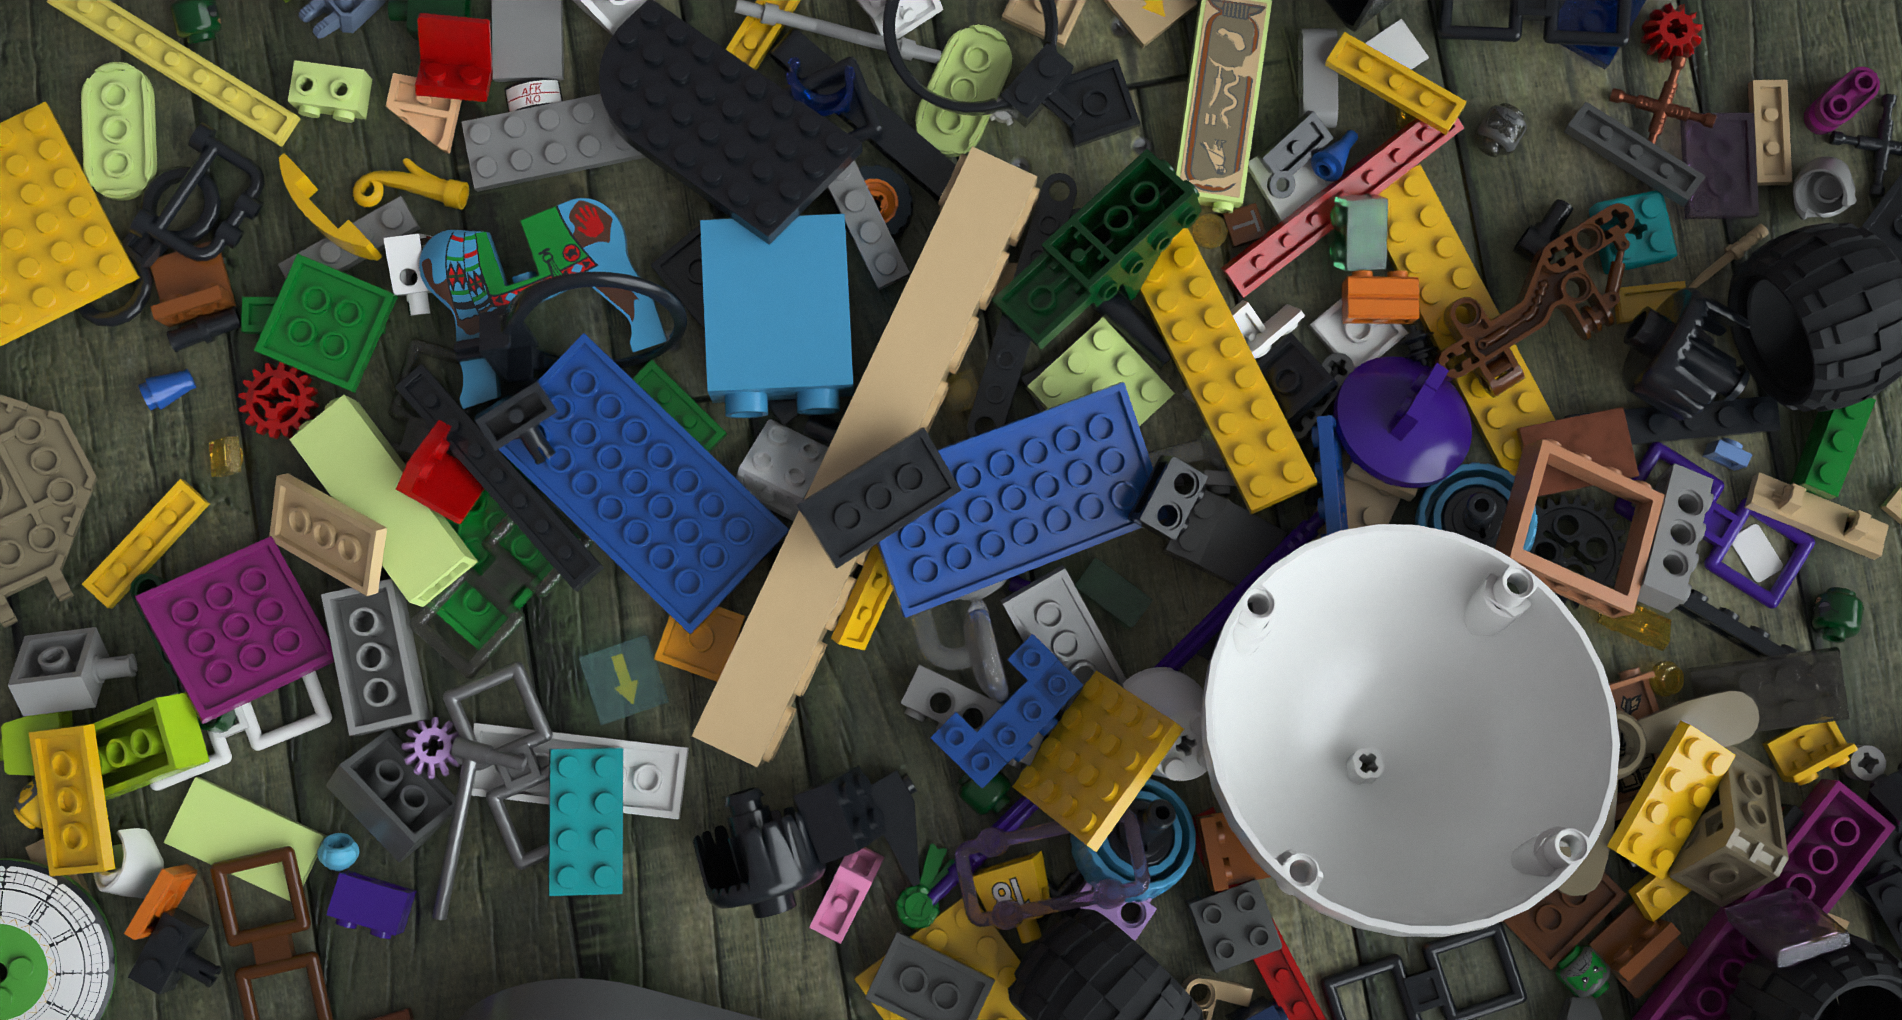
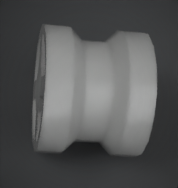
M1856 745L1858 750L1848 755L1850 760L1840 766L1844 775L1852 780L1873 781L1884 773L1886 759L1884 754L1874 746Z

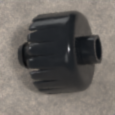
M1683 288L1673 293L1656 310L1649 306L1645 307L1634 318L1624 336V343L1631 347L1622 369V383L1625 389L1679 421L1692 419V415L1701 413L1704 407L1698 402L1710 404L1717 393H1719V400H1735L1748 384L1750 373L1744 364L1736 366L1737 361L1735 358L1713 345L1715 343L1714 339L1703 330L1717 336H1722L1727 330L1720 322L1732 327L1739 323L1749 329L1750 322L1737 312L1695 288Z
M759 787L744 789L725 797L724 807H729L731 815L726 817L731 838H729L725 827L719 825L715 827V842L711 833L705 831L702 833L701 838L699 835L694 837L693 844L709 902L714 907L721 909L751 905L755 918H765L796 907L797 904L793 892L819 880L824 875L827 866L826 863L822 865L820 863L798 806V812L793 807L785 808L784 817H782L779 810L770 812L769 805L762 804L761 797L765 794Z

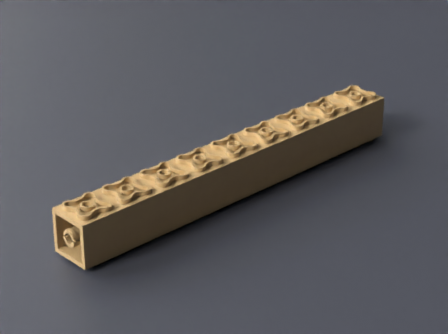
M973 146L968 156L963 153L961 154L952 176L938 203L940 206L939 217L804 499L919 428L924 427L926 432H929L948 392L949 383L945 381L949 372L957 373L979 326V318L976 315L979 309L986 311L1009 263L1008 258L1010 254L1007 253L1010 245L1013 247L1017 246L1037 204L1040 189L1036 188L1037 176ZM800 510L798 511L692 737L757 768L764 764L765 761L768 763L773 761L797 711L796 708L792 707L796 696L801 697V695L805 694L828 645L822 642L827 630H835L857 579L853 578V575L858 565L864 566L872 547L842 566L834 568Z

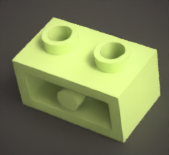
M294 60L288 102L298 110L300 115L319 118L320 114L333 115L335 120L348 123L354 122V118L366 120L373 79L364 69Z

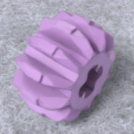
M438 717L432 718V728L428 729L423 720L418 721L420 734L411 729H408L406 732L407 736L415 741V743L406 742L402 744L403 751L414 752L404 759L406 765L419 761L414 768V773L420 775L425 767H428L429 779L435 778V768L439 767L443 776H448L447 762L455 767L460 765L451 754L453 743L459 737L458 733L454 732L448 735L453 727L450 721H447L442 729H439ZM431 740H437L439 747L444 746L443 750H437L436 756H429L428 750L423 752L424 747L430 746Z

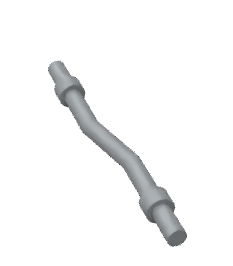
M736 0L734 13L761 19L760 22L763 24L775 26L778 23L886 51L884 37L881 35L780 10L779 5L767 2L761 5L745 0ZM903 37L900 40L896 39L902 59L911 61L914 58L938 64L941 58L940 50L917 45L915 40Z

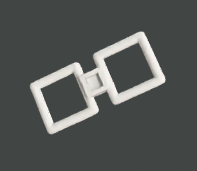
M316 671L302 677L315 714L262 734L251 702L234 709L236 714L235 722L228 731L223 733L207 731L215 752L209 755L210 762L150 784V787L155 791H159L229 763L232 759V754L226 738L244 730L252 749L260 751L330 723L332 714ZM215 718V719L209 721L210 724H212L213 722H215L217 718Z

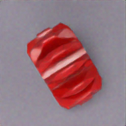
M1671 3L1665 4L1661 10L1654 9L1649 14L1650 20H1646L1641 28L1646 34L1641 37L1640 43L1650 44L1651 46L1647 50V55H1652L1656 52L1658 53V63H1663L1667 58L1671 61L1673 55L1689 58L1694 54V47H1697L1702 41V38L1697 33L1702 30L1703 25L1693 23L1692 21L1695 19L1697 12L1687 15L1685 14V4L1679 5L1674 9Z

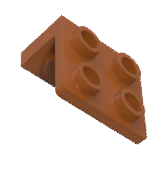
M211 241L196 245V247H206L211 243ZM178 252L158 257L150 267L160 299L159 304L150 306L153 318L168 327L195 320L202 315L208 316L221 312L233 306L237 307L222 253L209 261H194Z
M1223 812L1195 817L1209 889L1214 892L1229 889L1228 885L1271 877L1251 858L1229 827Z

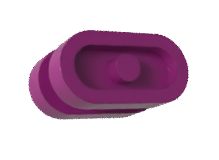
M1856 67L1839 78L1806 108L1804 112L1806 127L1815 134L1825 135L1850 120L1877 95L1880 88L1877 74L1870 68Z

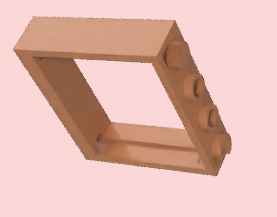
M1543 438L1523 447L1495 549L1521 564L1544 582L1553 592L1611 618L1634 614L1665 495L1651 489L1652 486L1647 482L1627 478L1622 475L1619 469L1601 466L1593 462L1592 458L1586 454L1571 452L1562 448L1558 441ZM1546 464L1636 505L1614 590L1523 549Z

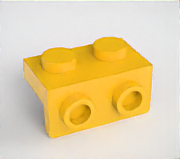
M1823 711L1762 743L1783 782L1798 783V785H1804L1819 777L1817 772L1827 766L1829 769H1833L1847 763L1850 760L1848 755L1858 750L1855 743H1847L1830 711Z

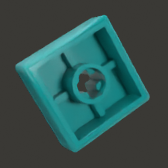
M1657 190L1597 202L1589 208L1590 217L1616 203H1623L1633 210L1635 215L1633 228L1638 230L1639 235L1625 234L1630 246L1625 250L1622 263H1625L1624 271L1667 262L1678 255L1664 196ZM1615 216L1607 223L1601 225L1600 228L1604 232L1619 223V220ZM1613 242L1599 250L1605 274H1609L1611 261L1616 259L1617 249Z

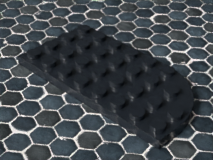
M647 0L616 30L605 48L599 69L600 94L609 121L616 132L635 150L769 245L863 152L862 143L654 0Z

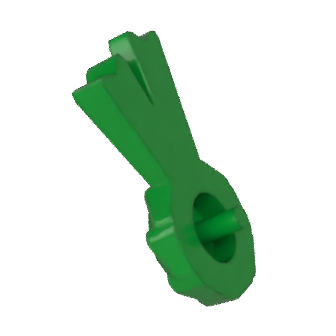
M933 843L928 847L920 876V883L914 887L904 888L895 901L898 920L912 930L929 927L940 912L939 903L933 906L932 900L927 894L949 872L947 868L955 863L954 859H950L938 872L947 849H937Z

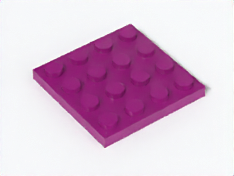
M272 536L135 596L141 612L202 724L334 662L331 642Z

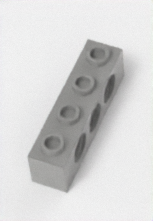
M1675 463L1658 477L1655 490L1665 496L1637 601L1669 613L1679 604H1684L1689 598L1692 586L1688 583L1690 575L1696 568L1699 560V554L1696 553V550L1706 531V524L1703 521L1705 513L1713 502L1714 495L1710 492L1714 479Z
M921 665L918 666L901 701V704L907 706L905 714L921 722H924L926 716L939 722L936 729H939L955 712L962 717L967 709L976 708L983 715L982 724L974 729L976 732L1002 706V704ZM939 692L947 694L951 699L950 709L942 714L934 712L930 707L931 697ZM1038 732L1028 742L1033 748L1019 762L1013 758L1008 764L1018 769L1021 768L1022 763L1030 766L1044 737Z

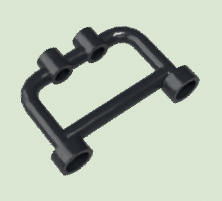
M202 122L196 128L188 143V146L198 151L200 155L158 216L146 208L141 209L131 223L129 232L141 239L150 235L194 261L214 259L224 250L226 245L234 249L239 244L244 231L238 227L245 217L253 221L261 211L264 203L258 200L265 185L264 174L253 160L215 138L216 130ZM218 155L246 172L250 177V184L246 191L237 199L227 219L218 227L211 243L206 247L198 248L170 232L167 228Z

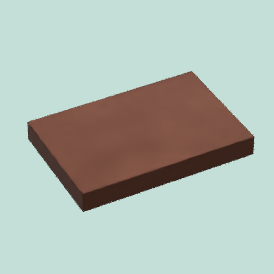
M1623 407L1516 429L1521 452L1524 446L1543 438H1549L1558 441L1564 449L1590 456L1593 462L1601 466L1619 469L1622 475L1627 478L1639 476ZM1546 464L1537 497L1594 485Z

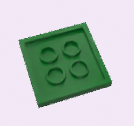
M297 253L254 351L355 393L398 296Z

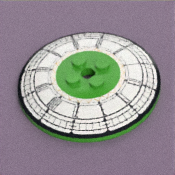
M0 858V963L5 965L8 972L6 979L0 980V1020H101L112 998L117 975L116 945L105 914L93 897L69 876H49L48 866L24 859Z

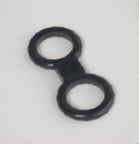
M177 166L162 171L151 180L142 195L140 210L146 208L157 215V204L162 193L171 185L181 182L191 167ZM207 173L203 175L197 184L203 191L205 199L204 209L200 218L189 228L180 231L169 230L190 244L199 241L208 234L219 218L221 207L219 190ZM129 232L121 243L139 276V279L136 280L135 291L132 297L120 309L111 312L99 311L90 302L77 309L82 317L97 326L115 327L134 319L143 311L151 296L153 281L150 267L158 257L163 255L169 248L168 246L150 235L141 239Z

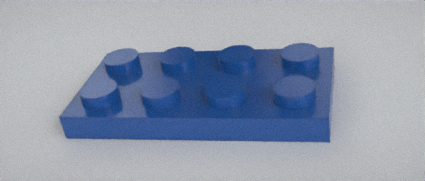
M1332 415L1318 416L1317 426H1312L1313 447L1317 448L1318 452H1320L1321 461L1315 462V477L1318 481L1317 484H1321V487H1323L1324 498H1318V513L1320 520L1324 519V522H1326L1327 534H1321V538L1349 529L1342 447L1336 432V419Z

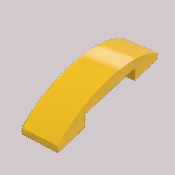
M283 153L279 157V163L286 188L298 208L327 239L345 251L369 260L378 261L383 256L350 220H347L341 227L337 228L314 205L309 198L318 189L298 166Z

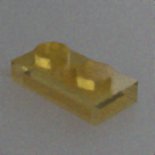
M1636 604L1634 614L1611 618L1598 612L1597 623L1604 625L1612 631H1618L1636 639L1643 645L1664 651L1670 643L1671 619Z

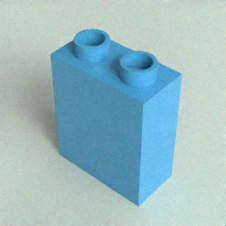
M845 214L798 216L770 245L734 219L700 220L707 391L712 403L725 402V416L729 418L767 416L768 400L797 399V413L823 415L839 412L840 397L854 395Z

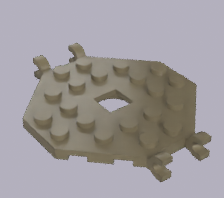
M0 395V623L6 628L18 622L6 599L10 595L48 579L60 602L74 596L62 574V569L96 485L97 477L64 414L51 410L46 411L30 406L26 402Z

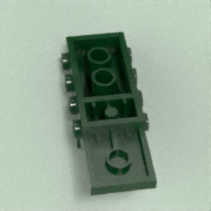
M1146 149L1041 244L1044 252L992 298L994 305L1041 350L1091 304L1098 307L1103 301L1113 298L1118 290L1127 299L1132 301L1140 291L1161 252L1171 244L1172 238L1183 228L1192 226L1202 212L1198 201L1200 196L1198 190L1188 180L1183 181L1177 176L1175 170L1165 159L1161 158L1159 160L1152 152Z

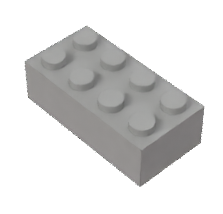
M392 579L380 581L378 593L366 596L353 588L321 594L349 736L364 735L417 723L422 720H430L406 598Z

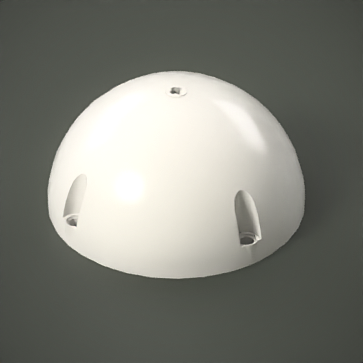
M1376 524L1341 530L1304 544L1273 564L1244 593L1223 626L1207 667L1201 705L1202 748L1212 790L1229 827L1251 858L1276 881L1278 887L1284 893L1297 897L1321 914L1355 928L1400 937H1446L1492 926L1530 909L1559 888L1587 857L1606 822L1617 785L1620 740L1616 705L1604 667L1582 626L1560 598L1544 582L1512 558L1492 547L1460 534L1420 525ZM1507 582L1514 584L1518 588L1519 594L1511 592ZM1247 603H1253L1254 613L1249 610ZM1362 762L1366 763L1368 766L1366 768V773L1360 769L1362 766ZM1559 847H1570L1571 857L1565 856Z

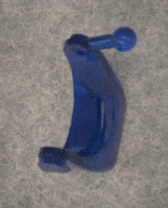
M791 57L789 60L790 71L787 73V83L791 85V91L796 101L803 102L822 116H828L835 112L840 115V112L850 111L854 90L853 79H855L853 67H850V65L845 66L846 85L841 90L829 95L816 94L807 90L800 83L796 72L797 68L801 65V61L797 57Z

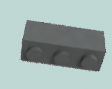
M388 729L342 762L325 786L400 863L423 845L452 817L456 797L436 776L434 779L428 778L427 767H425L420 775H416L414 768L419 761L406 765L404 759L413 752L403 751V741L391 729Z

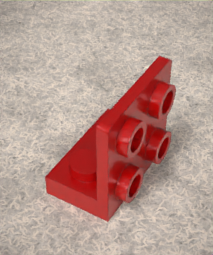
M419 13L417 22L421 62L415 82L416 96L487 102L493 76L490 21L488 19Z
M438 420L408 460L396 490L453 522L461 524L485 489L460 460L446 453L451 444L446 438L452 426Z

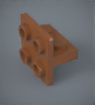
M1635 901L1631 902L1587 944L1608 963L1611 973L1634 998H1640L1688 952L1686 947L1677 939L1681 932L1672 922L1659 918L1654 922L1645 919Z

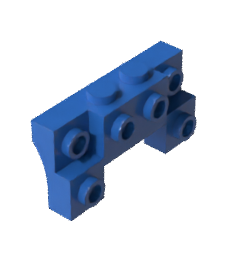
M1031 634L1007 659L1027 681L977 732L955 712L930 737L982 789L1013 758L1019 762L1033 748L1028 742L1038 732L1044 737L1057 724L1058 720L1054 716L1083 686L1034 634Z

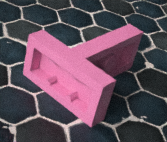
M866 847L845 856L809 928L841 944L884 860V856Z

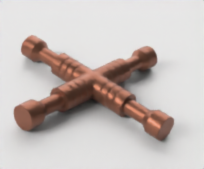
M1673 55L1670 63L1672 69L1668 81H1664L1659 99L1640 94L1638 97L1625 94L1623 90L1617 88L1612 90L1609 101L1614 103L1625 102L1635 105L1637 109L1653 113L1647 131L1650 132L1647 140L1656 144L1658 135L1662 134L1667 117L1685 122L1687 120L1696 121L1704 127L1713 129L1717 118L1715 114L1693 112L1689 107L1672 103L1678 87L1676 82L1680 71L1685 67L1686 58Z

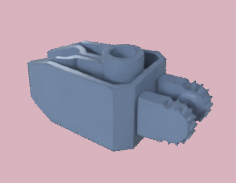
M312 0L300 10L298 16L304 23H307L326 13L328 16L317 23L312 31L318 39H321L338 28L345 33H354L383 6L386 0Z

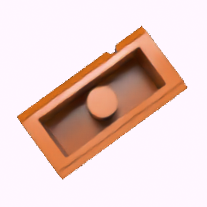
M1369 270L1353 271L1352 276H1347L1342 282V322L1351 324H1413L1419 319V278L1408 277L1407 271L1387 272V277L1373 276V271Z

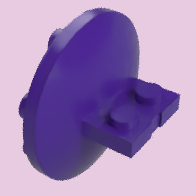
M1394 356L1375 358L1355 368L1347 376L1337 392L1333 414L1337 424L1336 432L1350 459L1367 473L1384 483L1405 488L1431 486L1452 474L1464 461L1469 451L1472 426L1469 412L1462 397L1449 381L1444 380L1449 370L1438 363L1431 368L1423 366L1421 362H1414L1409 358L1405 359Z

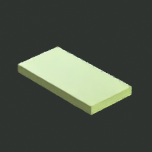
M195 777L163 843L210 865L223 860L291 846L295 850L302 885L304 886L318 857L317 850L327 835L206 779ZM282 862L231 873L291 902Z

